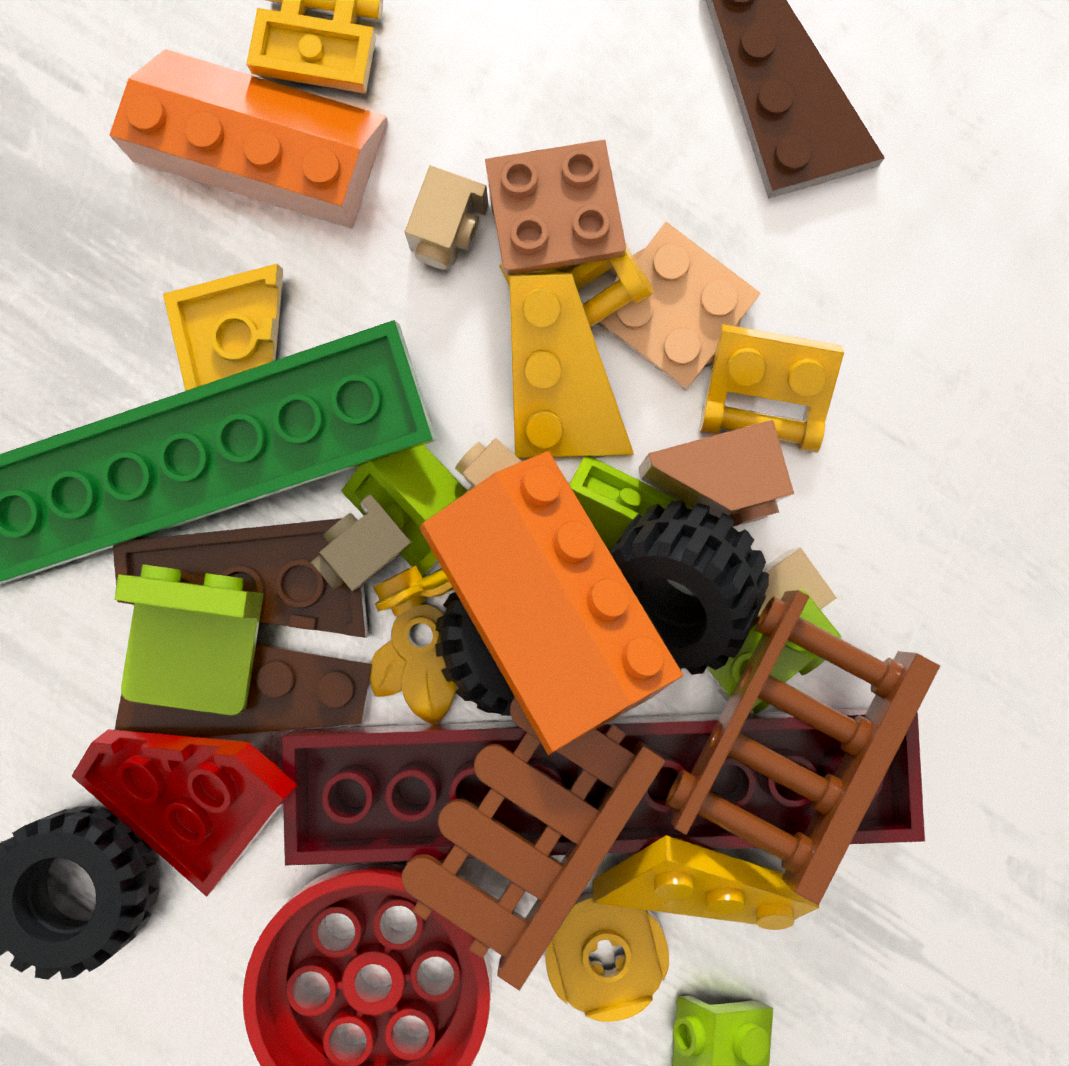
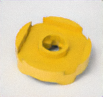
M590 892L578 898L545 950L546 970L553 990L565 1004L568 1002L573 1008L584 1012L586 1017L596 1021H620L640 1013L653 1000L652 995L659 989L662 978L663 981L665 980L669 969L668 944L661 925L652 912L649 910L593 903V892ZM609 940L612 946L621 945L624 949V954L615 957L616 968L604 970L601 961H590L589 953L597 950V942Z

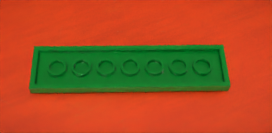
M392 320L1 453L0 585L113 548V546L124 542L137 540L437 441L400 324L396 320Z

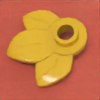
M414 565L373 586L379 598L374 604L378 611L391 609L394 616H398L427 601L426 597L441 596L454 588L442 568L426 577H422L417 566Z
M420 604L396 617L391 631L392 639L378 649L371 660L370 683L376 697L394 695L402 691L405 702L412 712L431 725H436L444 718L451 707L456 692V684L453 681H446L441 671L446 668L443 656H436L435 644L441 642V632L435 631L438 618L443 616L444 613L435 606ZM418 623L428 625L433 633L432 641L424 646L415 644L410 637L413 625Z

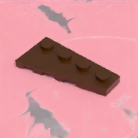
M706 0L768 199L875 168L885 159L884 155L787 0Z
M342 518L137 539L113 546L116 585L118 574L141 576L142 564L180 569V582L204 585L205 573L244 578L242 591L264 594L259 622L363 638L369 637L364 584L354 593L345 583L334 590L311 563L312 560L320 555L319 552L329 545L322 537L323 534ZM117 601L118 603L134 605L132 602Z
M256 643L248 700L243 712L236 715H224L131 702L126 700L121 693L114 730L206 737L362 724L365 722L370 694L372 664L371 662Z

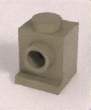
M371 494L361 501V508L366 514L357 520L352 513H349L334 524L322 536L329 545L319 552L320 555L311 561L334 590L345 583L354 593L411 544L410 540Z

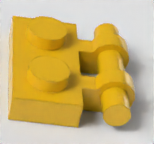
M265 0L282 3L281 12L257 8L247 58V66L251 74L366 94L376 35L373 27L357 25L356 22L359 17L380 20L383 11V0ZM308 8L334 12L333 20L304 16V14L307 13Z

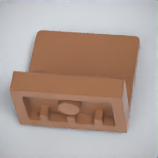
M605 139L485 159L490 202L495 218L505 274L514 275L618 258L625 255L626 243Z

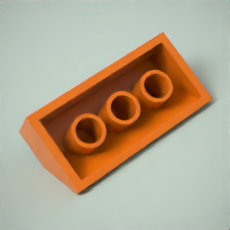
M165 49L128 78L109 136L132 162L353 229L388 120L385 115Z
M549 450L495 472L423 522L419 528L548 755L646 702L684 676Z

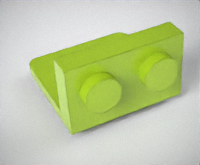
M142 564L141 576L118 574L114 600L134 603L121 684L122 696L131 702L224 715H236L243 712L248 700L264 594L242 591L244 578L205 573L204 585L180 582V569Z

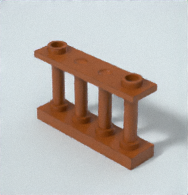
M795 590L785 591L781 600L773 596L765 606L755 628L757 632L763 634L693 770L691 773L682 770L678 774L668 793L665 805L672 808L668 819L673 827L686 835L694 819L699 815L781 859V866L786 869L781 879L794 893L819 906L941 665L918 653L898 651L894 659L889 657L883 662L800 618L810 596ZM787 640L871 684L870 690L876 695L865 716L858 715L855 719H852L769 675ZM757 698L840 741L841 750L846 753L835 775L829 773L822 777L739 733ZM727 756L811 800V808L816 810L805 833L797 832L792 836L710 792L709 790Z

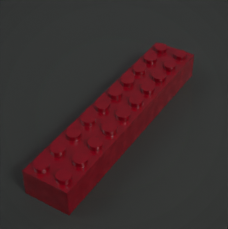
M868 708L835 710L855 719L858 715L864 717ZM783 711L759 712L756 714L750 712L739 732L822 777L829 773L835 775L846 753L841 750L840 741ZM918 712L850 844L925 842ZM721 714L617 717L597 728V730L605 734L610 725L613 724L626 733L620 745L632 751L638 740L660 753L666 760L608 853L639 852L666 835L710 850L759 848L699 815L694 819L687 835L675 829L668 819L672 808L666 806L665 802L675 779L682 770L691 773ZM514 721L297 729L282 736V772L297 784L296 788L283 803L285 866L410 861L413 857L421 854L433 856L437 860H445L454 843L444 837L439 829L438 818L441 810L448 802L455 799H464L479 807L491 787L483 783L475 773L474 762L476 756L481 749L491 744L502 745L514 752L527 732L517 726ZM541 742L528 761L568 789L571 788L583 769L557 751L548 755ZM728 756L709 790L792 836L797 832L804 834L816 810L811 808V800ZM597 779L585 800L597 806L609 785ZM506 797L493 815V818L533 844L536 843L547 825ZM561 835L549 855H566L573 842ZM469 853L468 856L466 857V859H475V858H476V857H474L473 855H471L470 853Z

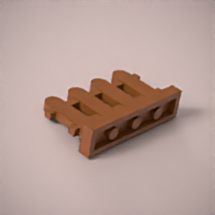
M514 697L510 706L511 718L517 726L527 733L514 752L499 744L487 745L480 750L474 762V769L477 777L491 787L479 807L464 799L452 800L443 807L439 814L438 826L443 836L454 843L453 848L443 863L427 854L413 857L403 870L402 883L405 890L418 899L412 912L425 921L432 910L445 917L474 937L469 950L482 959L489 948L500 954L497 976L520 991L666 760L660 753L638 740L633 750L629 751L620 745L626 733L611 724L605 734L595 729L557 750L558 753L583 768L571 788L568 789L528 762L540 744V740L517 699ZM599 779L609 785L598 805L594 806L585 798L596 780ZM505 797L547 824L535 844L493 818ZM561 835L571 840L573 844L560 862L549 854ZM469 853L511 881L499 900L457 873ZM527 891L536 897L537 900L525 918L514 911V909Z

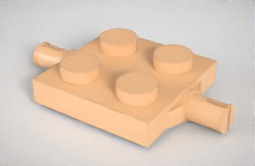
M665 222L646 248L633 255L638 266L648 278L654 294L639 304L632 300L597 324L686 391L703 368L713 363L721 325L739 327L741 319L761 293L669 223ZM614 267L608 270L610 273L616 276L615 282L620 280Z

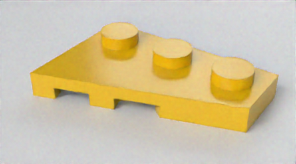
M276 263L163 293L185 391L276 360L283 268Z
M543 272L510 275L515 456L517 458L534 457L548 450L552 457L634 455L572 273Z
M667 835L593 879V903L756 924L768 930L789 928L794 924L795 919L819 908L818 905L794 893L781 879L784 873Z

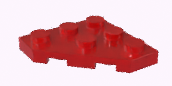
M110 729L91 742L71 775L206 897L222 882L297 786L273 761L265 757L250 742Z

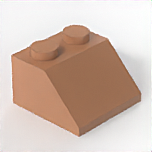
M773 419L648 453L638 467L641 480L668 495L691 505L692 509L696 503L710 506V514L720 518L722 513H725L735 520L732 527L761 520L769 515L779 513L777 502L794 494Z

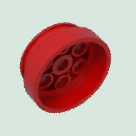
M360 863L332 870L315 878L291 896L267 924L253 948L247 965L243 987V1015L250 1045L261 1066H471L482 1045L489 1019L492 974L488 951L483 959L470 951L469 946L474 937L434 910H432L426 921L413 912L417 920V926L409 931H398L389 925L386 919L387 909L394 906H403L412 911L418 902V899L410 895L403 886L402 873L405 867L386 863ZM333 913L347 916L354 925L355 935L345 939L335 937L327 928L326 916ZM431 957H440L450 963L454 973L448 979L436 981L429 978L423 972L421 963ZM370 964L380 965L389 972L392 983L382 988L372 987L363 979L361 968ZM306 972L321 974L327 980L330 992L323 995L310 993L302 983L301 974ZM405 1016H416L425 1022L429 1031L420 1037H409L399 1029L397 1021ZM344 1023H352L359 1026L365 1033L366 1041L355 1045L345 1042L339 1036L337 1026Z

